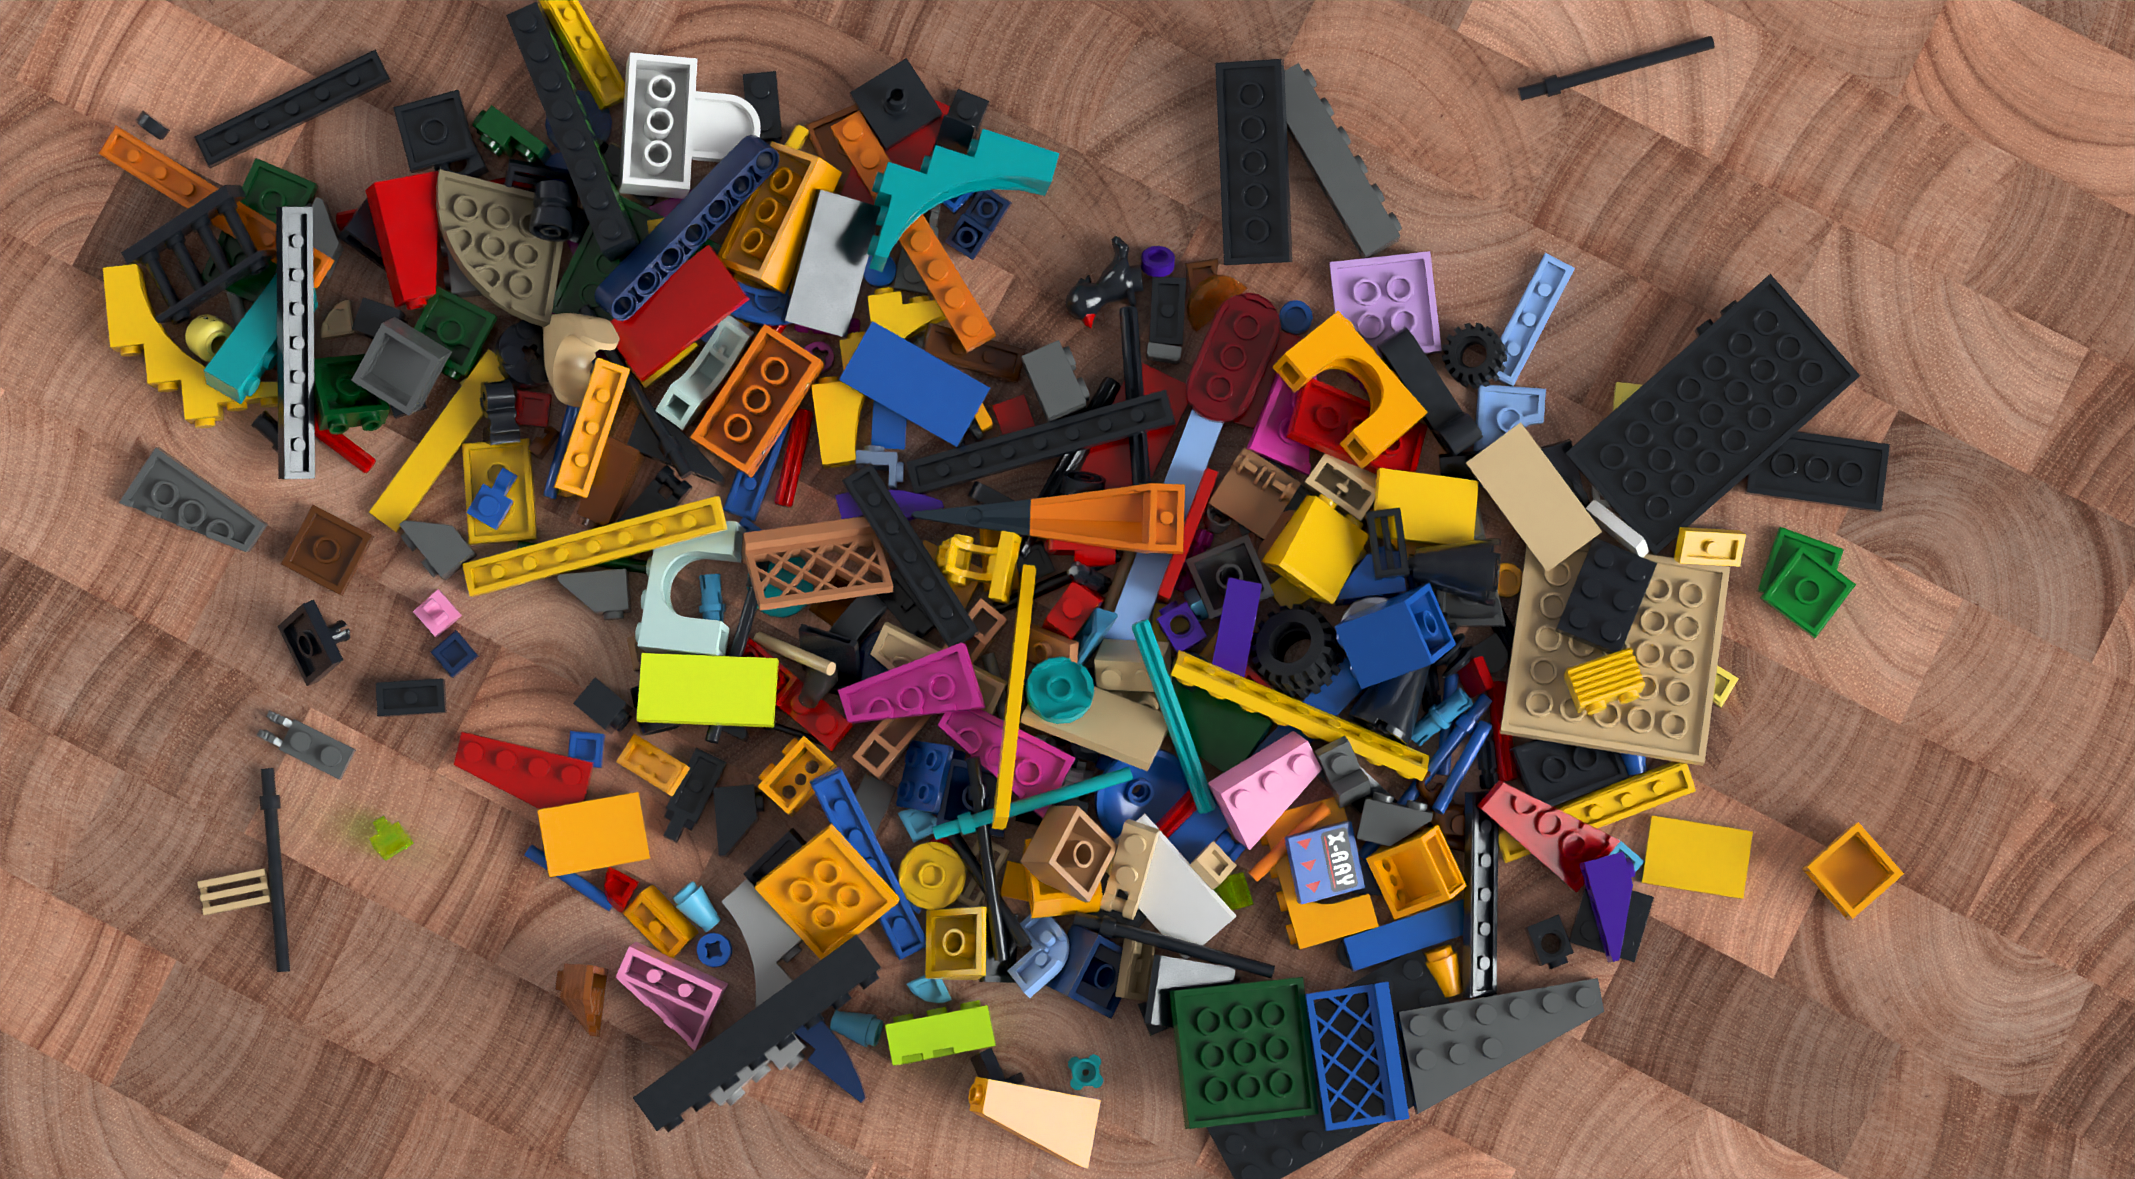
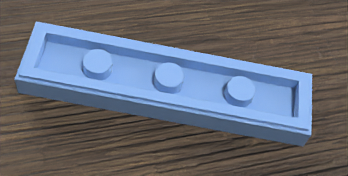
M1547 253L1544 254L1500 338L1506 348L1504 352L1507 355V362H1503V365L1506 367L1504 372L1498 371L1497 375L1500 377L1498 381L1508 386H1514L1575 269Z

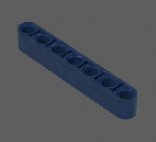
M749 135L743 138L605 278L596 289V303L618 321H624L633 316L775 171L779 164L778 152L756 135Z

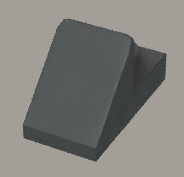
M1346 736L1315 750V754L1340 809L1371 794L1370 780L1360 768Z

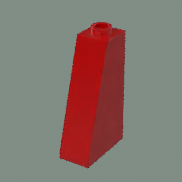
M438 171L374 182L365 190L395 307L406 305L407 310L426 306V301L436 294L438 238L436 185Z

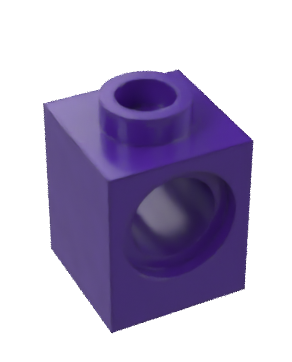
M1174 601L1159 610L1162 616L1157 618L1156 622L1167 641L1170 642V646L1176 655L1179 650L1187 651L1206 640L1207 635L1187 602L1179 605L1177 601ZM1182 617L1186 619L1190 626L1189 631L1183 635L1175 634L1170 628V622L1174 618Z

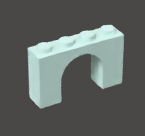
M726 521L728 530L653 549V555L648 558L646 573L649 577L647 589H644L641 595L642 621L637 624L635 631L638 647L646 653L726 655L730 628L722 621L678 615L672 606L670 592L677 573L693 561L710 559L741 563L743 533H746V529L738 522Z

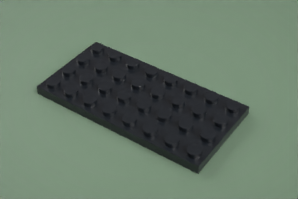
M1769 274L1579 440L1565 455L1622 520L1645 539L1649 550L1655 556L1678 536L1680 527L1690 526L1858 379L1860 375L1777 280Z
M1421 949L1405 954L1344 987L1350 988L1389 982L1408 1109L1413 1107L1414 1104L1397 1013L1450 1003L1427 968L1425 962L1428 961ZM1367 992L1353 994L1345 1005L1359 1017H1362L1369 1007ZM1347 995L1334 998L1342 1003ZM1327 998L1314 1004L1316 1015L1325 1022H1328L1338 1008L1337 1005ZM1341 1010L1331 1026L1347 1037L1358 1021L1344 1010ZM1369 1013L1365 1021L1371 1025V1018ZM1317 1021L1318 1032L1320 1033L1324 1026ZM1361 1024L1350 1040L1364 1051H1367L1374 1041L1373 1032ZM1328 1029L1320 1039L1321 1049L1330 1056H1333L1343 1043L1341 1038ZM1311 1033L1310 1041L1319 1114L1206 1127L1234 1179H1281L1382 1124L1377 1123L1325 1131ZM1347 1044L1336 1060L1352 1071L1363 1055ZM1374 1048L1370 1055L1377 1060L1376 1051ZM1322 1055L1325 1067L1329 1060ZM1366 1059L1356 1072V1075L1371 1086L1379 1076L1378 1066L1369 1059ZM1334 1063L1325 1073L1326 1083L1337 1091L1349 1076ZM1352 1078L1341 1094L1355 1105H1358L1368 1089ZM1379 1082L1375 1089L1382 1094L1381 1083ZM1327 1089L1330 1102L1334 1094ZM1371 1093L1361 1109L1371 1117L1385 1115L1383 1100L1374 1093ZM1337 1098L1330 1108L1332 1123L1346 1121L1354 1110L1340 1098ZM1357 1112V1114L1352 1120L1362 1119L1365 1117L1361 1115L1359 1112Z

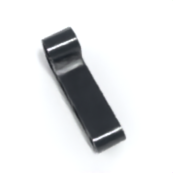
M1404 326L1377 345V349L1388 367L1398 375L1403 385L1428 412L1422 419L1447 454L1455 457L1483 438L1475 421L1468 413L1461 410L1407 327Z

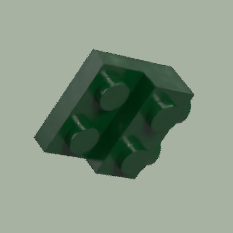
M492 105L487 111L482 110L472 123V126L477 129L476 132L481 135L479 140L484 143L483 146L497 157H500L503 153L511 159L516 151H518V155L525 161L531 163L539 162L545 165L552 155L544 142Z
M436 286V294L428 300L414 329L452 351L441 373L458 381L460 376L468 378L484 351L482 347L497 320V316Z
M365 354L314 358L315 415L319 430L329 429L331 434H342L349 427L362 426L364 431H374L386 423L390 411L389 404L351 381Z

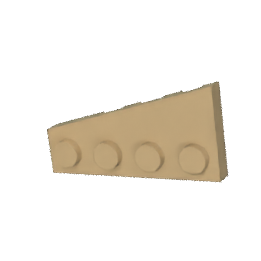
M886 622L876 640L871 655L887 669L891 670L943 649ZM972 664L986 706L982 710L993 715L1008 682Z

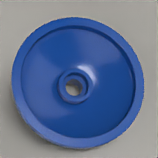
M1159 748L1148 771L1117 759L1105 769L1103 774L1130 767L1133 780L1095 791L1094 804L1096 815L1102 827L1113 838L1116 839L1121 835L1124 822L1127 819L1137 821L1146 814L1156 824L1190 789L1181 763L1175 755ZM1136 785H1141V788L1138 792L1132 793V790Z

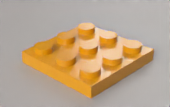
M832 823L759 880L754 887L820 960L856 934L861 933L898 904L900 899Z

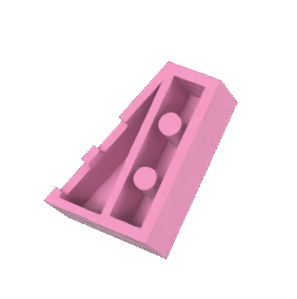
M1292 731L1207 784L1235 839L1250 850L1317 776L1322 768L1309 742Z
M634 942L629 946L616 975V978L628 990L664 1020L663 1022L686 1040L687 1044L694 1051L702 1045L728 986V983L638 942Z

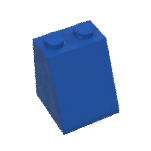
M1430 583L1423 584L1348 616L1334 626L1337 631V641L1340 647L1345 650L1350 661L1351 674L1358 680L1361 689L1431 665L1456 645Z

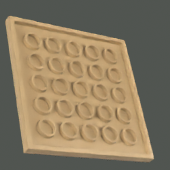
M1526 545L1500 734L1703 766L1707 749L1730 567L1680 564L1674 558L1654 556L1652 554H1646L1643 557L1657 563V566L1622 650L1631 647L1645 686L1642 692L1638 693L1639 698L1625 704H1620L1619 700L1607 703L1605 710L1588 715L1587 711L1577 713L1563 676L1566 668L1609 654L1555 632L1591 545H1583L1548 572H1546Z

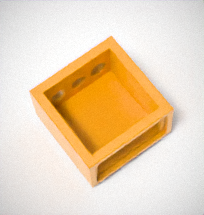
M805 736L800 740L796 737L793 738L782 750L781 753L785 757L777 766L773 763L769 764L758 777L762 781L758 787L792 818L815 794L810 781L837 768ZM812 760L816 761L819 765L818 771L813 774L806 771V764ZM798 774H804L806 776L805 784H796L795 777ZM786 786H793L795 788L796 794L793 798L788 799L783 796V789Z
M1859 822L1852 824L1802 868L1846 920L1855 918L1904 875Z
M1439 825L1408 835L1391 846L1382 845L1366 858L1394 920L1448 901L1467 887Z
M1025 839L1022 858L1032 839ZM1023 865L1031 918L1076 914V911L1083 913L1099 912L1103 896L1101 881L1090 902H1083L1040 882Z

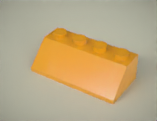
M772 141L770 146L778 152L779 164L775 171L742 203L718 253V257L728 270L761 286L785 294L794 274L816 189L833 193L842 172L818 156Z

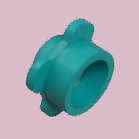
M1092 1054L1089 1058L1084 1059L1072 1057L1068 1061V1067L1072 1071L1070 1085L1074 1090H1081L1085 1086H1093L1094 1088L1102 1086L1104 1079L1100 1075L1099 1066L1101 1065V1059L1099 1056ZM1084 1069L1089 1070V1074L1087 1076H1084L1082 1073Z

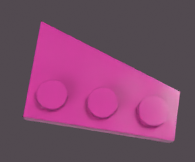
M1276 373L1246 449L1301 474L1310 475V447L1286 437L1299 390L1294 393L1280 375Z

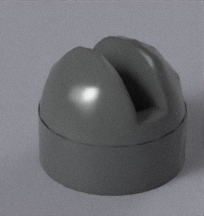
M1209 506L1204 515L1203 523L1207 530L1209 529L1214 534H1219L1228 529L1232 518L1215 507ZM1216 515L1222 518L1219 523L1214 521Z

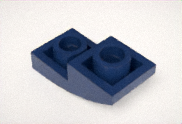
M992 189L978 191L945 242L974 260L1004 217L1012 202Z

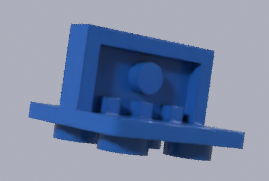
M913 740L905 755V767L902 780L897 789L896 806L938 816L952 758L964 760L966 752L956 750L953 746Z

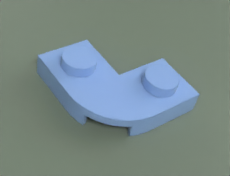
M1030 914L1020 923L1032 941L1030 945L1033 949L1007 971L1029 998L1062 970L1068 959L1070 950L1068 936L1053 916L1031 918Z

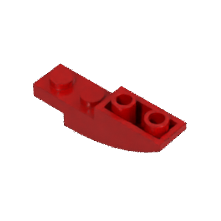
M750 637L748 638L743 657L774 658ZM778 663L776 705L832 751L854 725L849 723L845 717L781 663Z

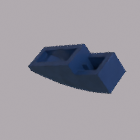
M822 1020L808 1031L803 1026L795 1032L816 1049L808 1061L860 1103H863L867 1096L858 1071L845 1047L829 1026Z

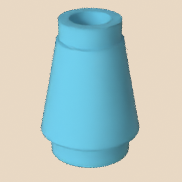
M694 881L687 884L672 898L677 903L675 907L705 932H708L721 920L702 885L697 886Z
M836 1010L831 1020L830 1029L864 1047L868 1045L875 1047L882 1034L883 1020L877 1019V1016L874 1014Z

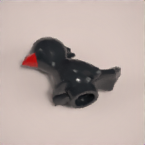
M1119 236L1112 238L1115 255L1113 261L1102 272L1097 283H1091L1090 275H1087L1085 280L1080 278L1066 297L1065 303L1069 314L1076 319L1082 320L1084 325L1092 328L1095 316L1102 306L1110 302L1128 299L1129 304L1135 307L1136 298L1134 292L1144 291L1141 265L1129 266V247Z

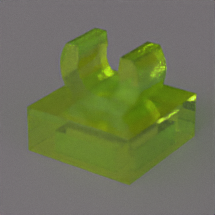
M382 816L372 822L378 834L369 838L375 851L385 861L414 844L410 834L398 821L391 824L385 816Z
M1244 872L1227 876L1219 886L1213 889L1215 892H1220L1222 900L1232 911L1254 905Z

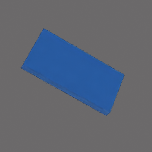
M873 321L839 379L841 382L958 447L991 389Z

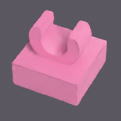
M439 589L413 611L436 638L462 616Z

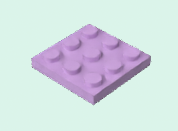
M1430 251L1329 263L1334 312L1339 311L1344 318L1348 319L1366 343L1376 350L1377 355L1381 359L1383 357L1379 353L1377 345L1404 326L1412 333L1425 354L1441 353Z

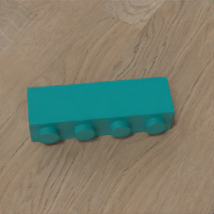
M277 273L204 369L207 385L239 404L244 401L247 395L252 396L256 392L261 376L266 370L270 371L277 363ZM314 288V312H315L316 309H317V306H318V302H317L316 291H315V288Z

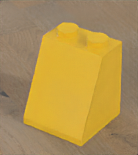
M1322 494L1319 497L1307 495L1261 562L1313 600L1333 605L1369 535L1361 530L1364 524L1348 513L1344 517L1334 510L1337 504Z

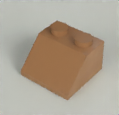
M1049 806L1020 862L1040 882L1083 902H1090L1118 845L1079 806Z

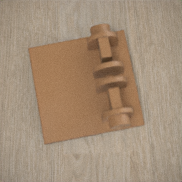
M1244 447L1208 504L1265 540L1301 485V482L1256 453L1247 450V447Z

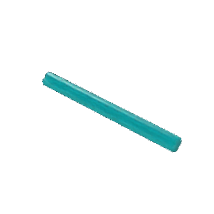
M1148 619L1140 620L1132 624V631L1196 808L1200 814L1208 813L1214 810L1216 806L1213 795L1207 784L1205 773L1150 621Z

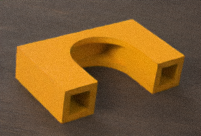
M1339 311L1287 351L1272 367L1294 393L1317 374L1329 369L1346 371L1361 381L1370 398L1369 416L1340 443L1361 469L1414 427L1428 413L1403 385L1398 375L1388 368L1377 355L1376 350L1366 343L1355 330L1353 324L1344 318Z
M1331 797L1286 810L1260 838L1262 847L1268 845L1271 851L1321 802L1331 810V813L1314 829L1347 821L1344 807L1340 809L1335 798ZM1288 854L1269 871L1271 879L1278 878L1281 891L1276 892L1280 911L1288 912L1291 924L1285 925L1290 945L1297 943L1298 950L1379 927L1369 894L1334 904L1309 902L1301 905L1297 902Z

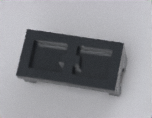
M898 568L890 573L893 592L876 595L887 605L888 609L907 632L922 639L935 626Z

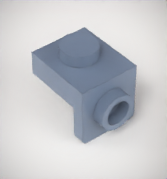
M875 445L864 446V450H856L857 469H861L871 462L875 470L889 471V490H896L897 482H903L904 462H898L897 452H884L885 447Z

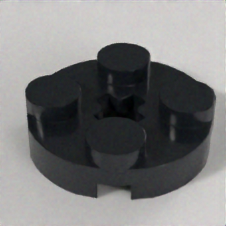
M521 320L508 327L500 335L495 345V356L497 355L500 364L498 368L505 379H510L513 385L520 388L538 387L547 384L549 380L544 364L543 327L525 320ZM522 348L533 349L537 357L536 360L526 361Z

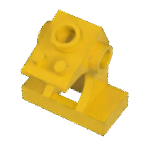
M1001 531L998 547H986L973 544V537L954 534V537L942 541V545L938 546L935 563L940 566L939 570L941 573L946 575L945 579L947 582L965 585L966 580L989 583L991 586L988 597L995 602L1009 604L1022 537L1013 532ZM972 553L990 556L986 574L968 571Z

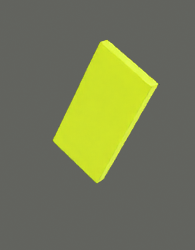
M642 653L637 721L647 723L774 727L779 661L777 658Z

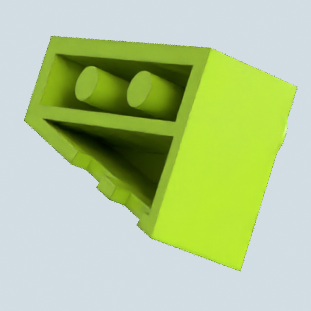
M980 1000L960 1004L961 1010L947 1013V1008L941 1007L927 1010V1017L914 1019L913 1013L893 1017L894 1023L885 1025L893 1066L996 1046L989 1006H981Z

